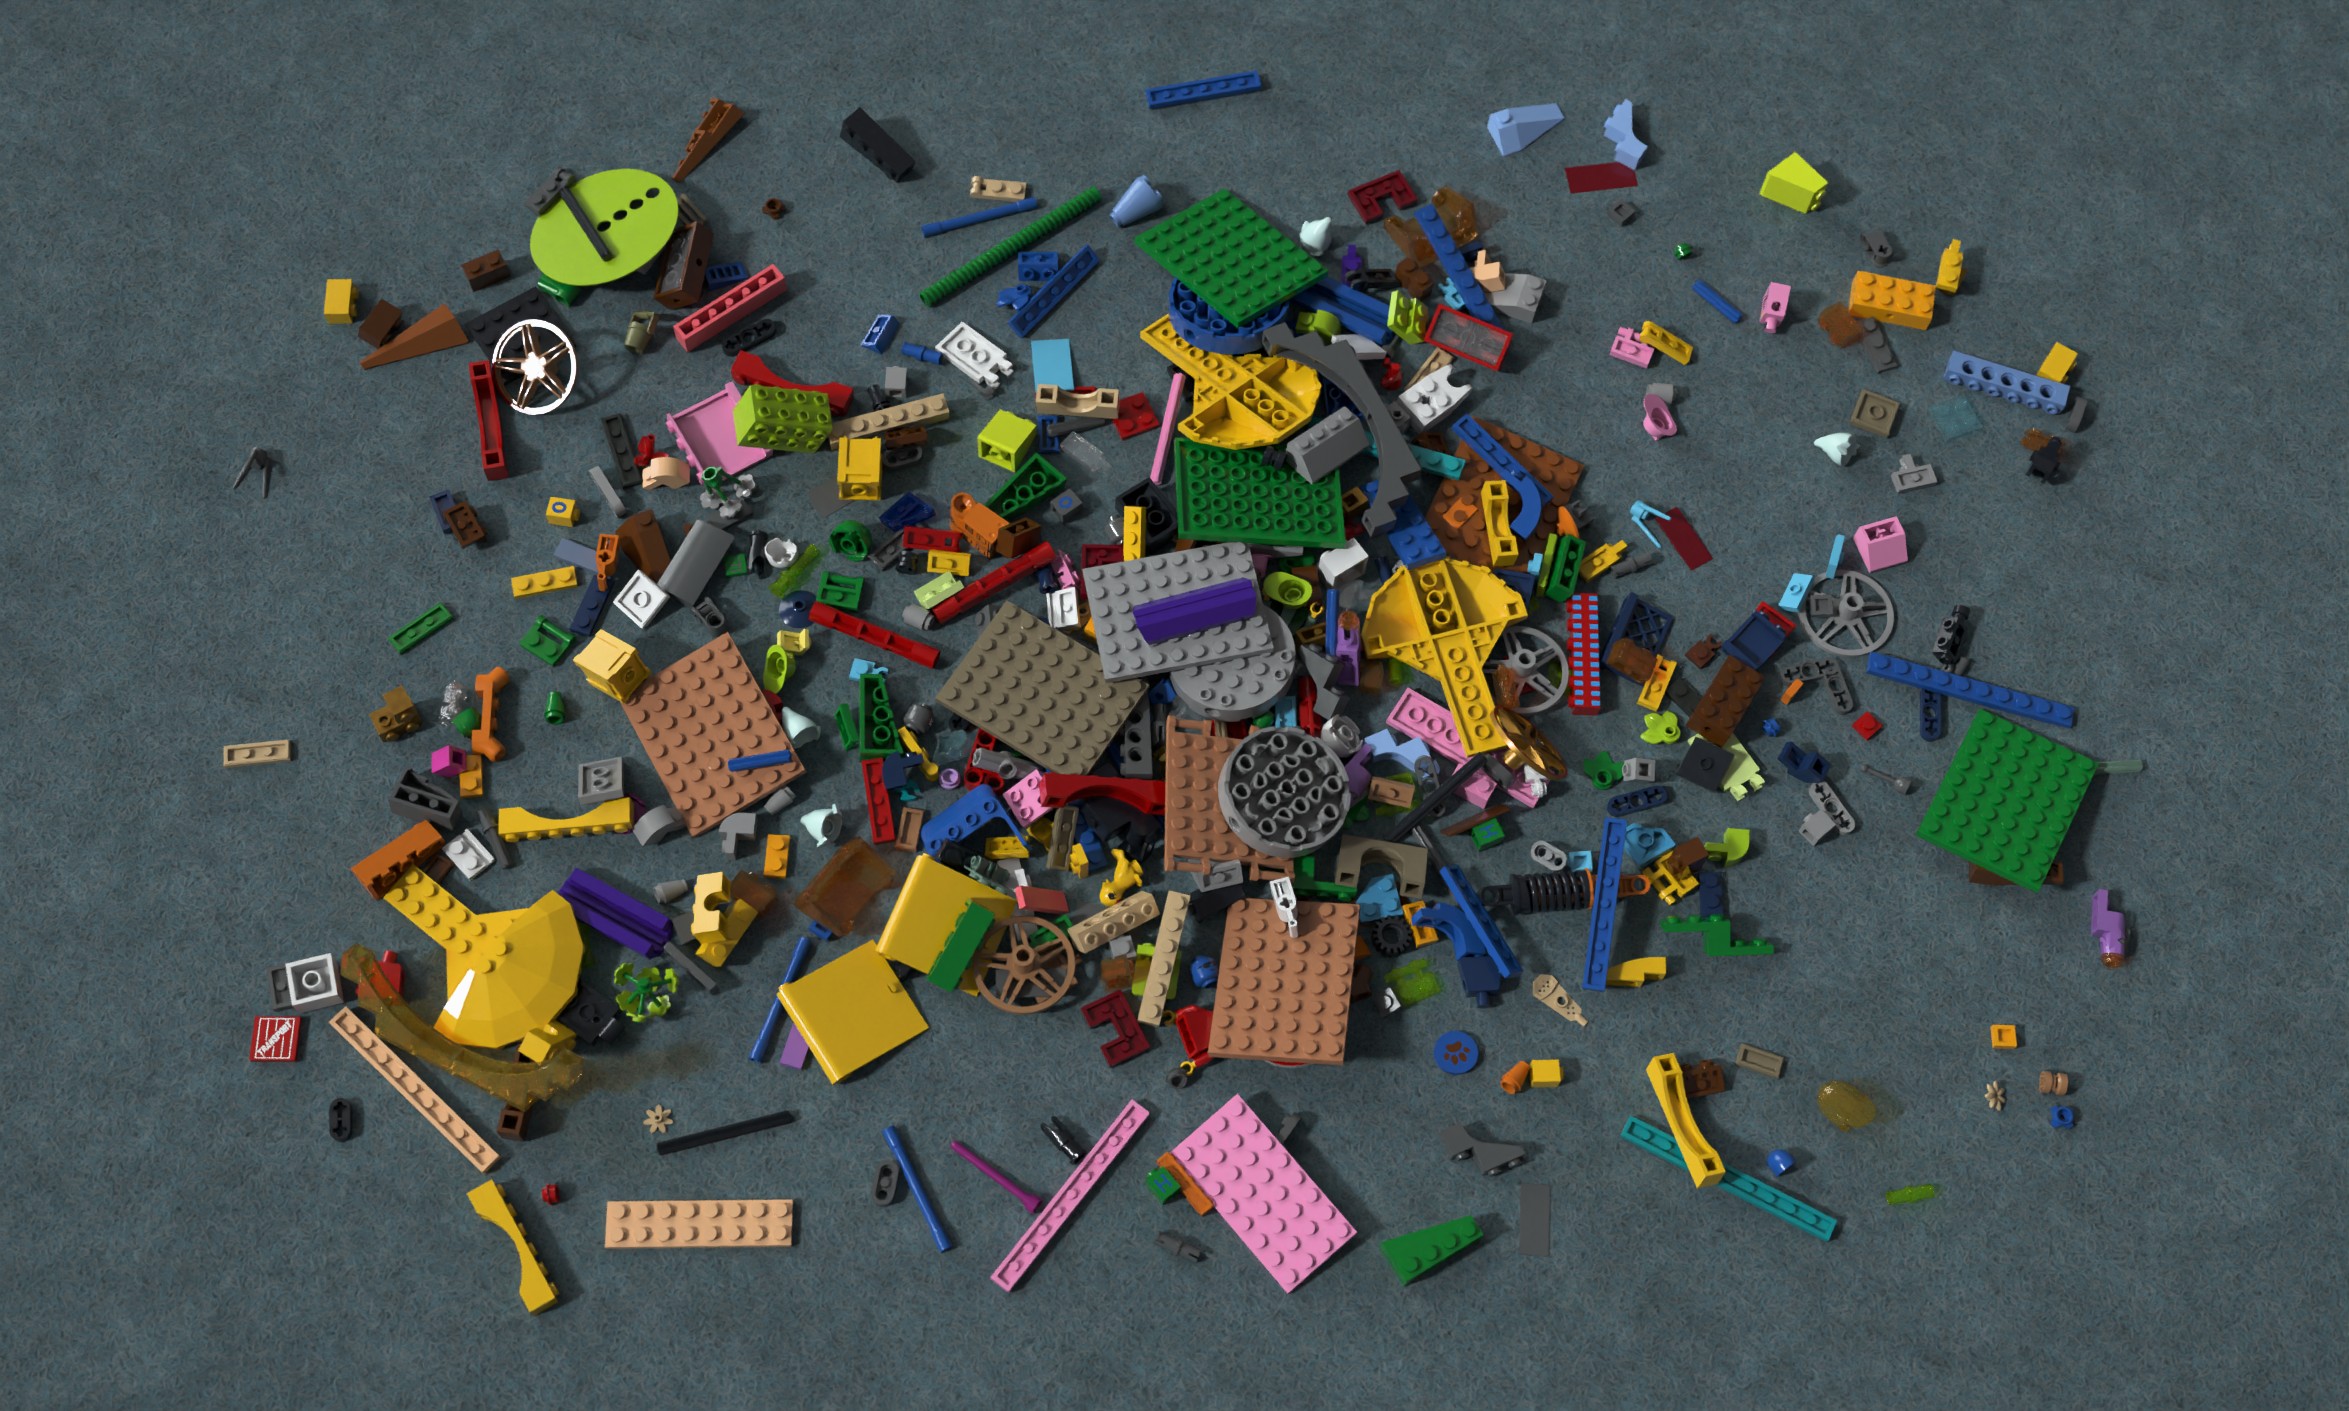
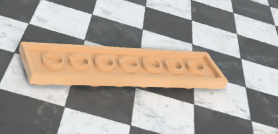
M793 1199L608 1201L605 1248L792 1247Z

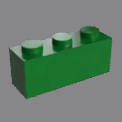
M1567 534L1557 542L1544 596L1562 603L1573 595L1586 544L1585 541Z

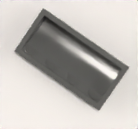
M697 519L657 585L672 599L688 608H692L735 537L718 527Z

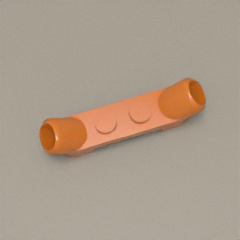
M502 667L494 668L489 674H477L475 692L478 698H483L481 730H472V752L474 755L485 754L492 762L501 760L506 754V747L494 737V730H498V719L495 717V711L499 710V698H496V694L510 683V676Z

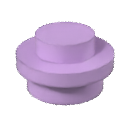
M945 769L939 775V783L945 789H955L960 784V774L954 769Z

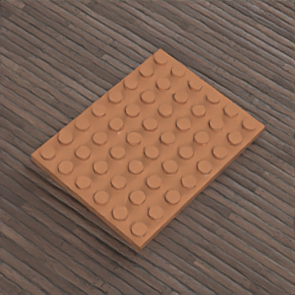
M729 632L643 681L629 696L630 698L625 704L621 703L676 808L681 812L682 819L693 838L721 824L728 816L743 811L807 772ZM782 750H790L792 754V761L788 763L731 772L728 768L729 759Z
M1241 898L1228 905L1208 1048L1209 1057L1344 1065L1360 904L1296 901L1298 916L1295 920L1297 921L1299 932L1296 938L1290 936L1288 922H1284L1279 918L1274 900Z

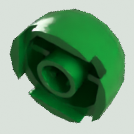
M846 520L834 528L829 537V543L836 554L838 552L849 555L846 559L857 562L863 560L869 553L872 545V536L864 524L855 520Z

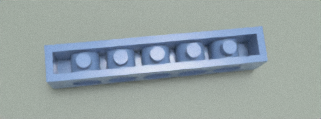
M1953 351L1948 359L1943 378L1953 385L1961 384L1967 386L1970 390L1987 392L1990 396H2000L2006 398L2009 402L2026 404L2029 408H2039L2052 415H2060L2066 405L2070 386L1957 351Z

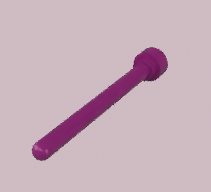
M957 1141L951 1143V1148L1023 1201L1022 1204L1028 1212L1034 1214L1036 1211L1035 1207H1039L1042 1204L1043 1199L1037 1194H1027Z

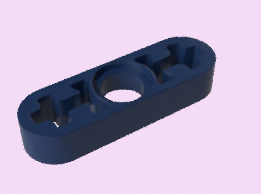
M1922 688L1920 691V735L1925 741L1933 742L1941 734V693L1931 691L1934 695L1931 698V702H1928L1929 694L1926 693L1928 690ZM1930 708L1934 710L1935 717H1928L1925 714V709ZM1929 723H1932L1931 730L1934 732L1933 735L1926 731L1930 726Z
M1652 786L1615 796L1609 800L1607 811L1613 817H1621L1659 807L1665 803L1667 791L1661 786ZM1654 792L1662 795L1660 800L1651 798L1649 804L1647 803V798L1652 797ZM1638 797L1642 800L1643 805L1639 807L1634 806L1631 799ZM1625 799H1627V805L1622 806L1620 811L1617 808H1612L1614 803L1623 805L1626 802Z

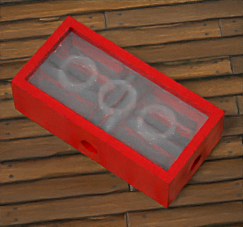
M1439 303L1423 341L1499 372L1515 335Z

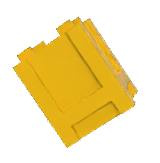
M846 436L844 438L839 437L837 484L840 489V500L881 501L883 464L881 438L848 439Z
M600 629L595 634L596 637L580 655L578 654L574 657L573 661L587 676L586 680L589 684L625 704L634 690L652 672L643 664L636 648Z

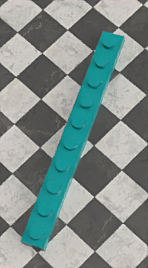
M1631 1115L1629 1116L1620 1135L1621 1138L1690 1173L1676 1138ZM1722 1162L1726 1173L1715 1186L1825 1242L1829 1241L1837 1220Z

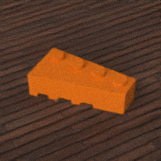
M424 820L350 869L361 885L377 901L396 884L412 864L418 868L443 848L446 842L427 820Z

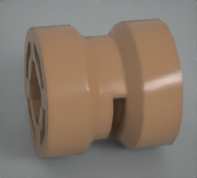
M2050 1071L2041 1072L2039 1078V1091L2041 1093L2048 1094L2049 1092H2054L2056 1095L2061 1096L2066 1094L2068 1087L2067 1074L2058 1073L2055 1075Z

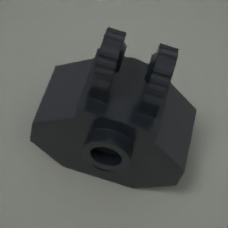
M2052 437L2046 447L2041 445L2038 451H2033L2029 458L2031 464L2026 472L2027 476H2030L2036 468L2044 472L2041 483L2044 484L2051 472L2055 473L2061 463L2058 461L2060 456L2058 451L2062 444V440L2059 437Z

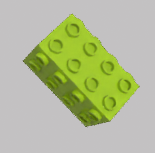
M758 384L750 385L733 409L737 446L815 453L833 430L828 394L819 393L818 391L810 392L799 389L765 387Z

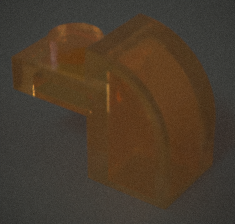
M1361 658L1359 663L1361 680L1358 691L1378 696L1384 677L1383 665L1378 658L1367 660Z

